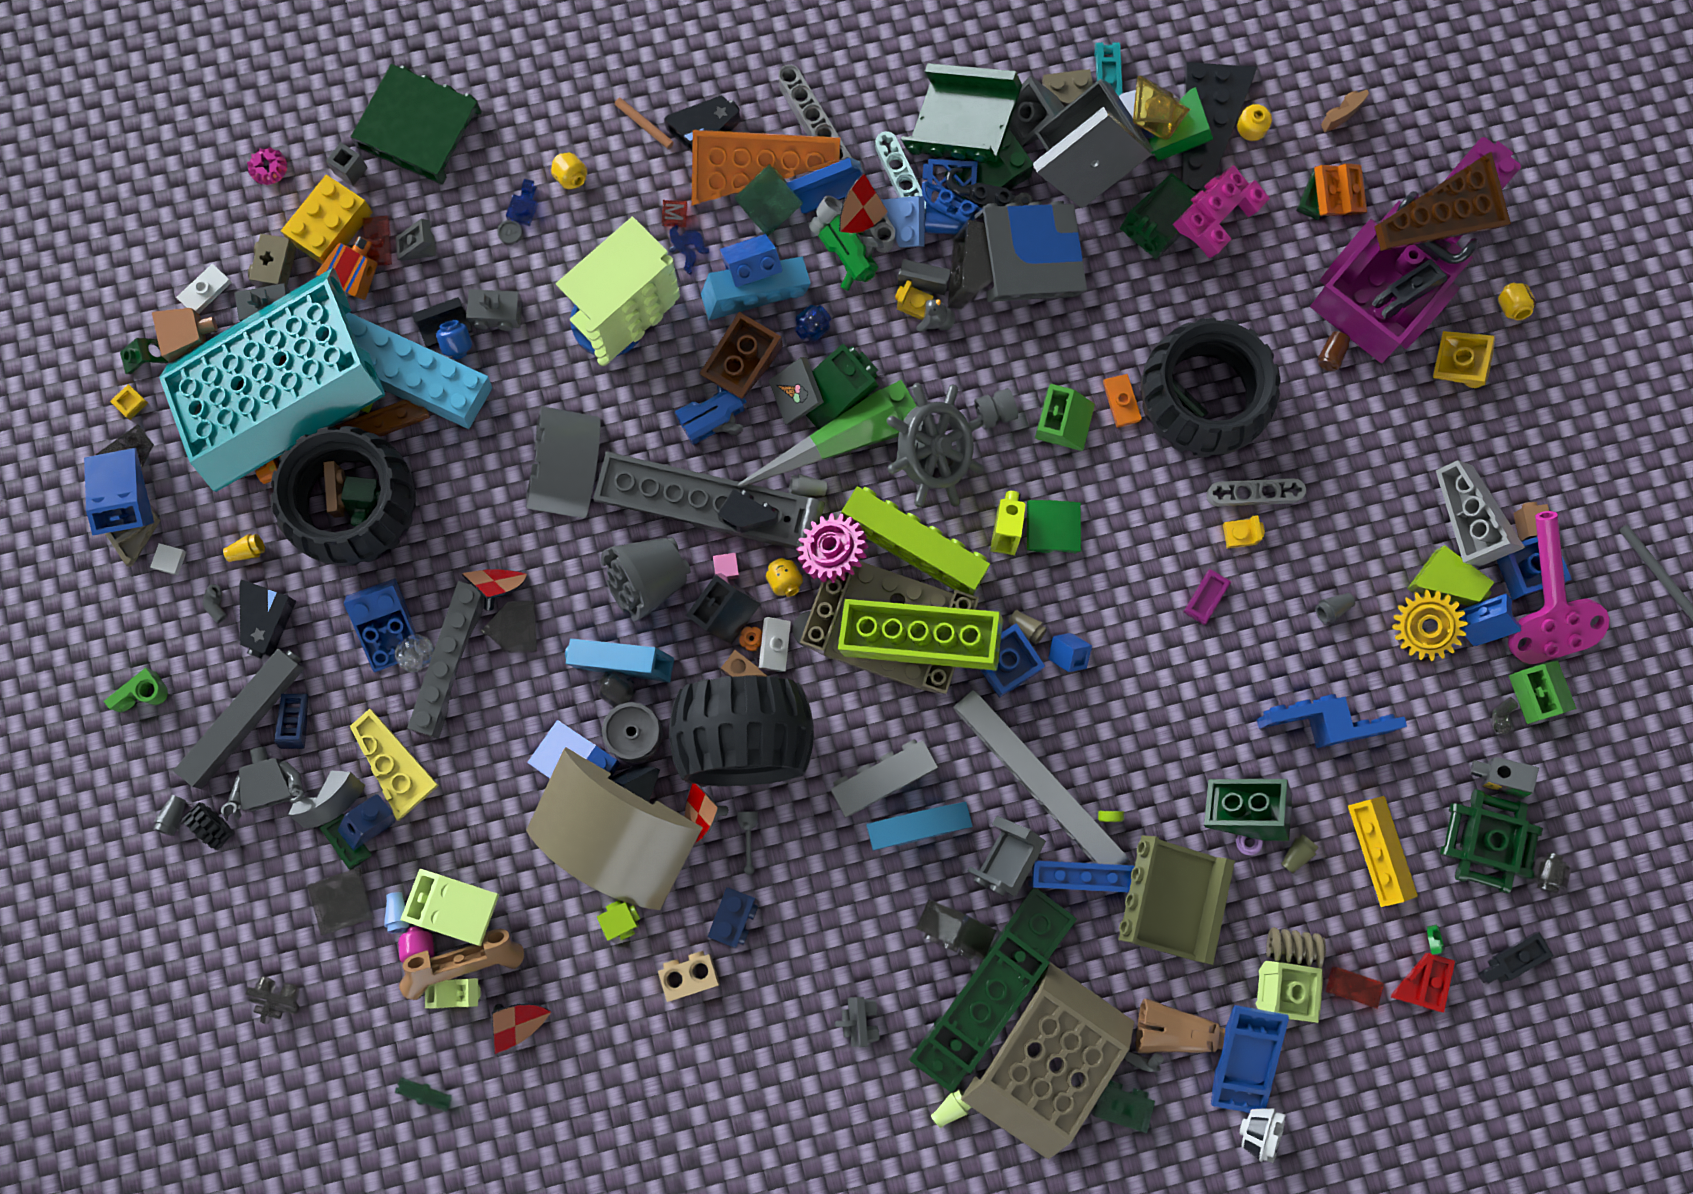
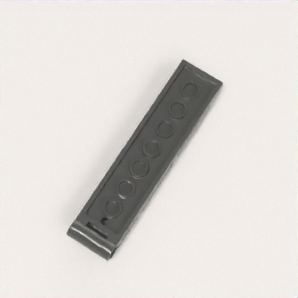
M607 451L594 495L595 502L693 524L694 527L794 550L803 546L799 542V538H807L803 530L808 529L811 531L813 529L811 526L812 521L817 525L820 524V517L825 506V502L819 499L756 485L738 488L740 483L738 481ZM735 489L738 492L744 490L754 496L753 500L761 505L765 502L774 507L779 520L776 525L740 533L720 522L717 514L732 490ZM786 519H789V520H790L789 523H786V522H784V521H785Z

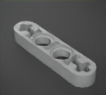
M1294 478L1223 481L1212 484L1207 491L1206 497L1211 505L1217 507L1297 503L1304 497L1306 487L1301 480ZM1264 486H1270L1274 489L1275 496L1273 498H1266L1263 495L1262 488ZM1292 486H1294L1295 490H1299L1295 496H1293L1292 492H1284L1281 495V491L1289 490ZM1239 487H1245L1250 491L1248 499H1241L1238 496L1237 489ZM1230 488H1232L1231 495H1224L1221 500H1218V496L1213 495L1217 489H1219L1220 493H1228L1231 490Z

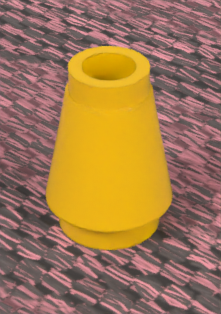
M250 533L223 549L224 557L228 562L260 557L261 553L265 552L262 538L258 534L252 535Z

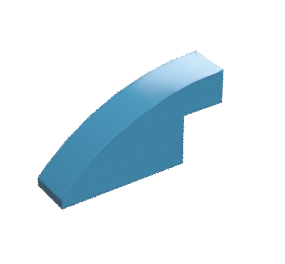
M966 802L936 807L866 824L872 851L895 845L901 846L973 827Z

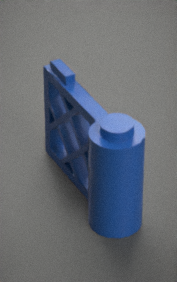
M929 159L928 164H923V180H927L929 183H932L933 180L939 187L944 188L942 184L946 182V177L939 182L933 175V166H943L948 172L951 170L950 167L972 168L971 178L965 183L956 174L953 178L960 186H967L970 182L971 185L976 183V161ZM927 187V195L931 200L932 193L935 191ZM926 203V211L924 213L925 233L973 235L974 225L970 228L935 210ZM952 206L948 208L954 214L958 211V209ZM975 213L970 219V222L973 224L975 222Z

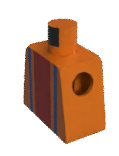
M358 236L353 247L342 243L337 244L318 269L316 275L319 276L334 268L343 290L354 297L365 300L377 267V262L366 256L372 242Z

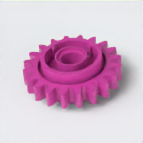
M833 513L830 514L828 521L821 516L819 525L812 521L811 526L813 529L811 531L808 529L803 530L807 538H799V542L803 545L797 548L798 553L801 555L798 560L803 565L802 568L813 579L818 577L823 583L827 577L832 583H835L836 576L838 575L842 580H845V572L854 575L852 567H861L862 565L858 559L867 557L863 551L868 548V544L864 541L867 539V536L862 531L863 529L860 524L855 523L852 517L846 519L843 514H840L838 519H836ZM836 545V547L833 550L829 551L831 547Z

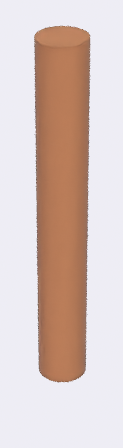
M621 97L615 101L614 105L664 147L670 149L673 146L674 141Z

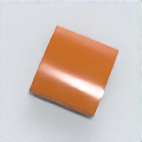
M1345 163L1340 166L1319 165L1314 167L1321 216L1367 213L1361 165Z

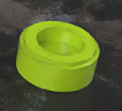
M1098 811L1099 822H1123L1124 811Z

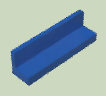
M1036 860L1032 866V881L1028 882V886L1034 888L1129 892L1132 881L1131 872L1135 865Z

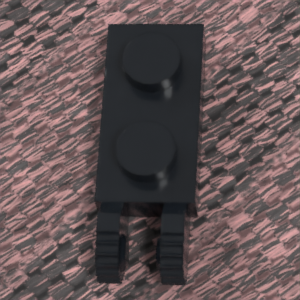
M1429 259L1389 285L1388 289L1373 299L1372 304L1378 309L1394 298L1395 301L1387 305L1382 311V316L1385 319L1391 318L1398 314L1402 308L1404 309L1447 281V275L1432 259Z

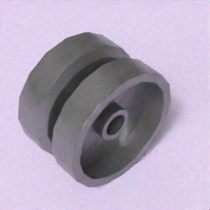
M634 702L619 704L608 713L602 727L605 745L611 753L625 762L638 763L646 761L655 755L661 746L663 737L661 723L655 714L643 704ZM632 728L636 729L634 736L627 735L628 732H632Z

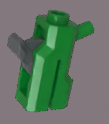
M838 215L829 223L831 227L827 225L818 236L827 250L836 253L844 264L847 273L840 287L849 291L854 280L868 282L875 276V272L879 267L872 258V252L874 248H883L884 243L879 238L865 237L862 232H839L840 215Z

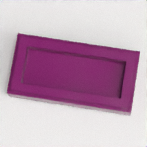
M1209 569L1183 613L1206 625L1231 581Z

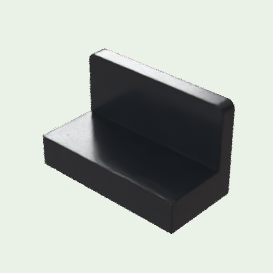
M459 297L412 313L414 322L419 328L427 348L439 344L436 333L440 329V325L445 322L458 320L459 323L467 326L469 333L473 331L466 318L465 307Z

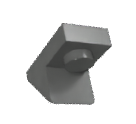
M420 219L395 237L397 259L400 261L436 255L434 234L431 231L430 220Z

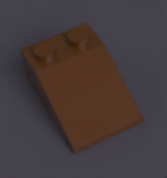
M738 312L699 375L742 400L770 367L783 347L782 337Z

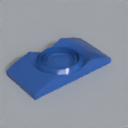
M1234 1005L1225 1028L1221 1058L1215 1069L1211 1096L1212 1106L1250 1113L1252 1109L1267 1108L1289 1020L1287 1014Z

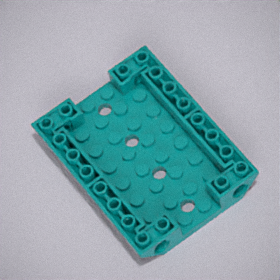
M334 268L329 269L169 363L159 378L189 462L213 491L217 492L279 457L286 450L289 451L297 444L296 440L305 434L310 436L317 433V430L320 428L331 427L386 396L369 353L360 348L356 343L345 315L352 310ZM329 330L328 338L321 341L323 333ZM286 355L285 363L279 366L280 358ZM244 379L243 387L237 390L239 381ZM202 404L201 411L195 415L197 406Z

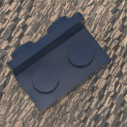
M726 887L707 937L736 949L739 944L744 945L749 930L745 929L748 919H754L759 906L755 904L756 898Z

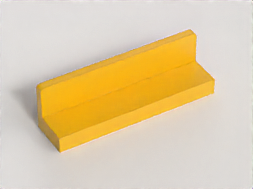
M1385 796L1348 805L1380 906L1384 907L1402 903L1417 897V891Z

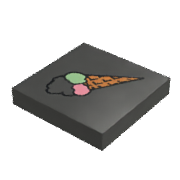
M800 357L768 380L785 425L793 424L824 403L807 357Z

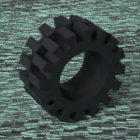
M198 802L182 819L185 822L184 824L189 827L191 832L196 834L195 836L198 839L200 838L204 844H208L214 850H219L234 835L228 823L224 822V819L219 817L215 811H212L209 806Z

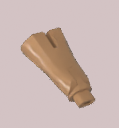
M1145 998L1140 1005L1135 1042L1136 1051L1138 1053L1216 1052L1217 1049H1223L1225 1028H1221L1218 1023Z

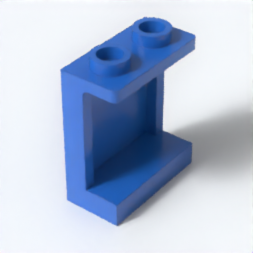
M766 234L719 249L725 269L731 272L736 287L782 272L776 247Z

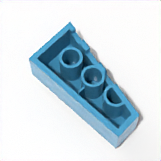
M803 257L780 260L782 266L781 273L739 287L734 285L729 270L709 273L701 292L708 320L721 318L788 298L802 297L806 294L811 284Z

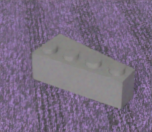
M1457 460L1436 470L1463 563L1480 567L1525 548L1473 465Z

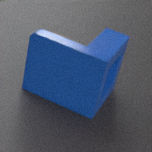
M1072 633L1053 636L1048 659L1067 672L1087 669L1092 645Z

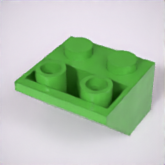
M1050 383L1034 439L1083 451L1095 403L1076 390Z
M1558 660L1509 675L1527 724L1577 709Z

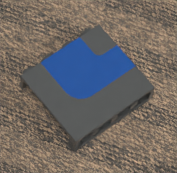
M1056 201L1050 203V205H1042V202H1033L1025 206H1020V203H1010L1006 206L998 207V204L992 203L983 206V209L975 214V219L983 218L985 221L994 287L986 292L988 302L1077 297L1087 291L1074 204H1064V201Z

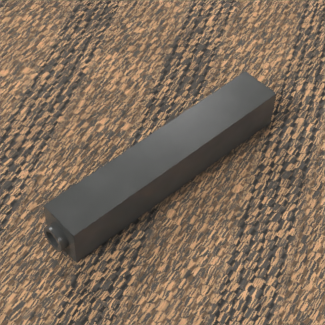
M277 649L173 771L190 786L202 789L279 700L281 694H284L305 668L299 664L301 658L291 650L284 652Z

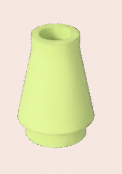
M960 1089L950 1093L939 1108L931 1114L938 1127L942 1128L944 1125L969 1114L968 1110L972 1107L961 1100L964 1093Z

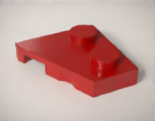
M1425 953L1393 991L1391 998L1444 1013L1455 960Z

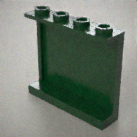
M390 64L350 137L357 148L443 185L447 178L444 169L474 113L481 115L482 111L477 99L467 93L464 95L460 94L451 86L437 84L426 75H416L405 66L398 67Z

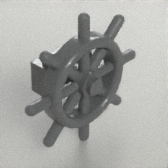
M915 383L912 390L918 406L907 414L904 421L894 416L887 418V424L900 431L896 462L888 466V472L895 474L904 470L908 477L919 485L914 501L916 507L924 505L929 489L943 488L946 489L950 504L953 507H957L960 504V499L955 484L965 476L968 469L977 474H981L984 471L982 464L972 460L974 449L972 432L983 426V420L976 418L968 423L964 415L954 407L958 393L956 385L952 384L949 386L944 402L928 403L922 385ZM931 413L940 415L938 424L934 423ZM949 423L953 431L945 434ZM955 441L957 446L956 450L952 449V443ZM946 457L954 461L950 469ZM936 463L941 474L939 478L932 477Z

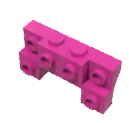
M1234 165L1225 170L1218 178L1214 177L1204 186L1206 191L1202 190L1191 199L1193 204L1173 223L1179 233L1193 240L1208 258L1218 254L1231 240L1220 223L1237 205L1250 217L1258 212L1270 199L1256 180L1248 183Z

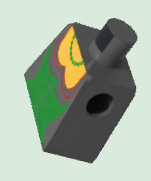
M1494 757L1488 763L1474 760L1471 765L1470 775L1483 778L1482 787L1524 799L1534 792L1539 767Z

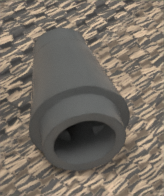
M1347 592L1320 600L1319 604L1315 607L1316 614L1323 623H1333L1351 607L1355 606V599Z
M171 795L153 821L155 823L153 829L160 833L174 836L175 832L180 829L186 800Z

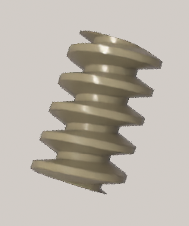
M1273 927L1268 933L1266 955L1270 957L1271 954H1274L1275 962H1279L1281 955H1284L1287 964L1290 963L1292 957H1295L1296 965H1300L1302 959L1305 958L1308 967L1311 966L1313 960H1316L1317 968H1321L1326 955V941L1318 933L1311 936L1308 932L1300 934L1299 931L1294 930L1290 934L1287 929H1282L1279 932L1278 928Z

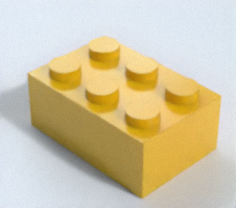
M326 174L282 228L281 232L298 249L320 264H323L337 244L347 245L373 212L363 198Z

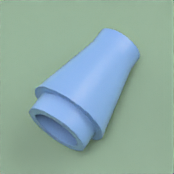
M394 892L387 894L384 927H387L388 933L407 931L410 923L401 920L406 906L403 893Z

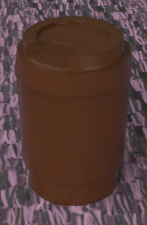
M1339 331L1332 332L1318 356V365L1327 371L1333 372L1338 370L1349 348L1350 337Z

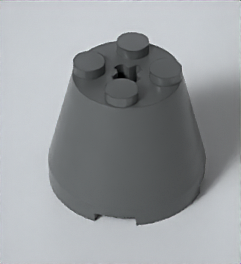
M672 537L669 539L661 538L613 546L604 550L601 554V564L603 566L607 565L609 579L606 582L610 592L623 613L630 612L632 621L646 617L687 582V574L691 572L690 566L685 559L682 560L678 552L677 542Z

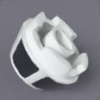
M1252 1109L1248 1120L1243 1119L1239 1134L1243 1135L1242 1148L1260 1162L1264 1160L1274 1163L1277 1155L1275 1150H1277L1282 1138L1286 1115L1276 1112V1109Z

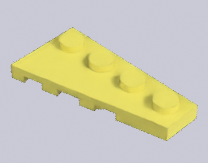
M372 709L367 710L350 725L363 754L371 766L374 776L383 790L382 792L393 810L396 820L400 821L439 785Z

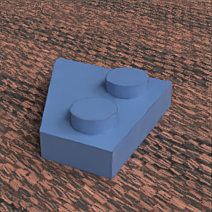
M911 196L881 200L888 211L886 215L894 227L898 246L900 248L924 247V197Z

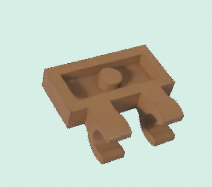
M334 461L324 462L327 512L334 518L344 517V511L355 513L354 502L347 500L342 487L353 489L352 477L345 476L344 470Z

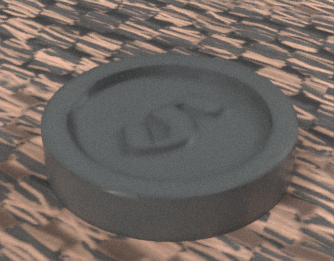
M506 220L499 225L497 234L503 243L512 245L521 239L522 229L516 221Z

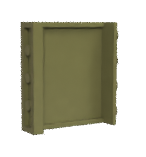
M1142 835L1137 846L1135 867L1131 872L1132 881L1129 893L1125 899L1126 908L1123 920L1119 926L1120 935L1118 940L1188 960L1213 965L1235 860L1198 852L1159 840V837Z

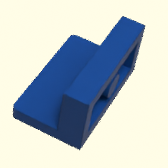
M1507 593L1460 609L1465 614L1459 620H1465L1467 625L1459 629L1466 632L1465 637L1473 646L1521 631V625L1512 615V599Z

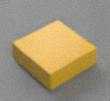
M129 384L110 401L129 420L148 404Z

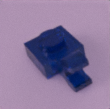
M524 179L521 195L513 194L505 215L507 220H514L526 226L531 225L538 206L537 201L532 200L537 186H534V181Z

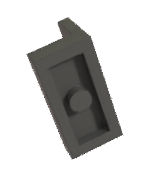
M903 259L897 285L905 286L907 280L912 282L913 288L945 296L951 269Z

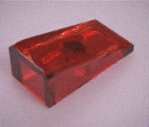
M1332 967L1326 993L1378 1009L1384 983L1339 967Z

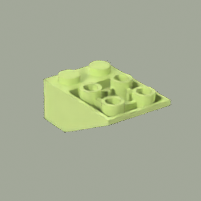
M419 869L401 920L481 946L500 894Z

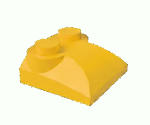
M1443 331L1433 378L1464 383L1470 388H1479L1486 385L1493 358L1495 336Z

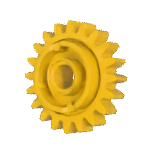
M1428 589L1425 590L1424 597H1421L1418 592H1414V601L1408 597L1405 598L1408 604L1407 607L1397 606L1402 614H1395L1393 618L1400 621V623L1392 625V628L1401 632L1397 633L1394 637L1396 640L1404 639L1400 645L1402 649L1410 646L1408 652L1410 656L1419 651L1418 656L1420 660L1424 658L1426 653L1431 661L1434 660L1435 653H1438L1444 659L1445 649L1450 653H1454L1451 645L1453 643L1462 645L1457 636H1466V632L1459 629L1467 625L1465 620H1459L1465 612L1463 610L1455 611L1459 603L1456 601L1449 604L1451 599L1449 594L1440 599L1441 593L1439 590L1435 592L1433 597H1431ZM1427 619H1434L1437 622V626L1432 631H1425L1422 629L1423 622Z

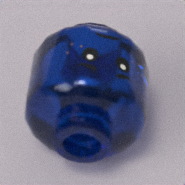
M809 305L796 315L795 324L797 327L794 330L802 340L807 338L814 342L830 330V321L832 319L821 305Z

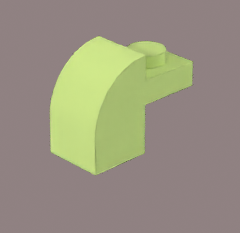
M450 979L429 985L425 991V1008L478 1006V1000L481 995L478 979Z

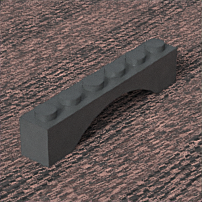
M460 581L457 583L407 729L436 739L440 737L447 717L451 691L460 660L484 609V596L473 585Z

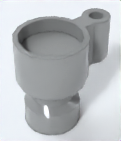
M825 196L817 207V216L809 224L811 231L819 235L827 225L830 226L829 223L840 215L843 203L835 197Z

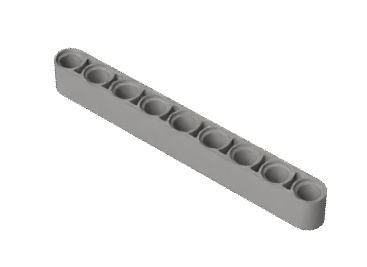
M794 65L783 66L779 71L780 91L807 136L839 137L799 69ZM789 78L794 79L793 82H786L785 80ZM798 98H805V99H806L805 101H802V102L797 101ZM810 117H816V118H817L816 121H810V120H808V119H809ZM841 139L840 157L842 159L839 161L849 157L852 158ZM885 214L878 223L864 231L867 237L878 238L880 235H887L889 237L888 240H882L884 243L883 248H875L883 253L889 252L893 248L895 240L894 227Z
M974 690L969 692L953 707L961 719L1093 863L1128 865L1130 863L1125 853Z

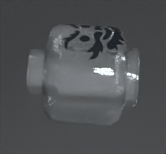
M411 635L396 647V661L404 670L412 673L418 672L430 663L434 652L433 644L422 635Z

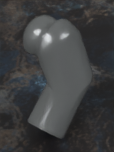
M212 584L205 591L203 607L214 621L219 624L227 618V614L220 607L222 589L219 585Z

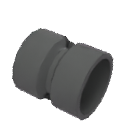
M1009 388L994 392L993 397L985 395L974 399L976 414L978 418L983 420L982 428L984 430L998 426L1000 420L1003 423L1018 419L1016 402Z

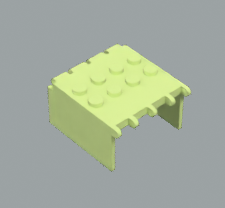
M633 216L555 283L580 309L569 320L591 342L600 366H606L629 344L640 340L645 334V330L651 325L658 324L663 318V314L680 297L673 258L667 255L668 251Z

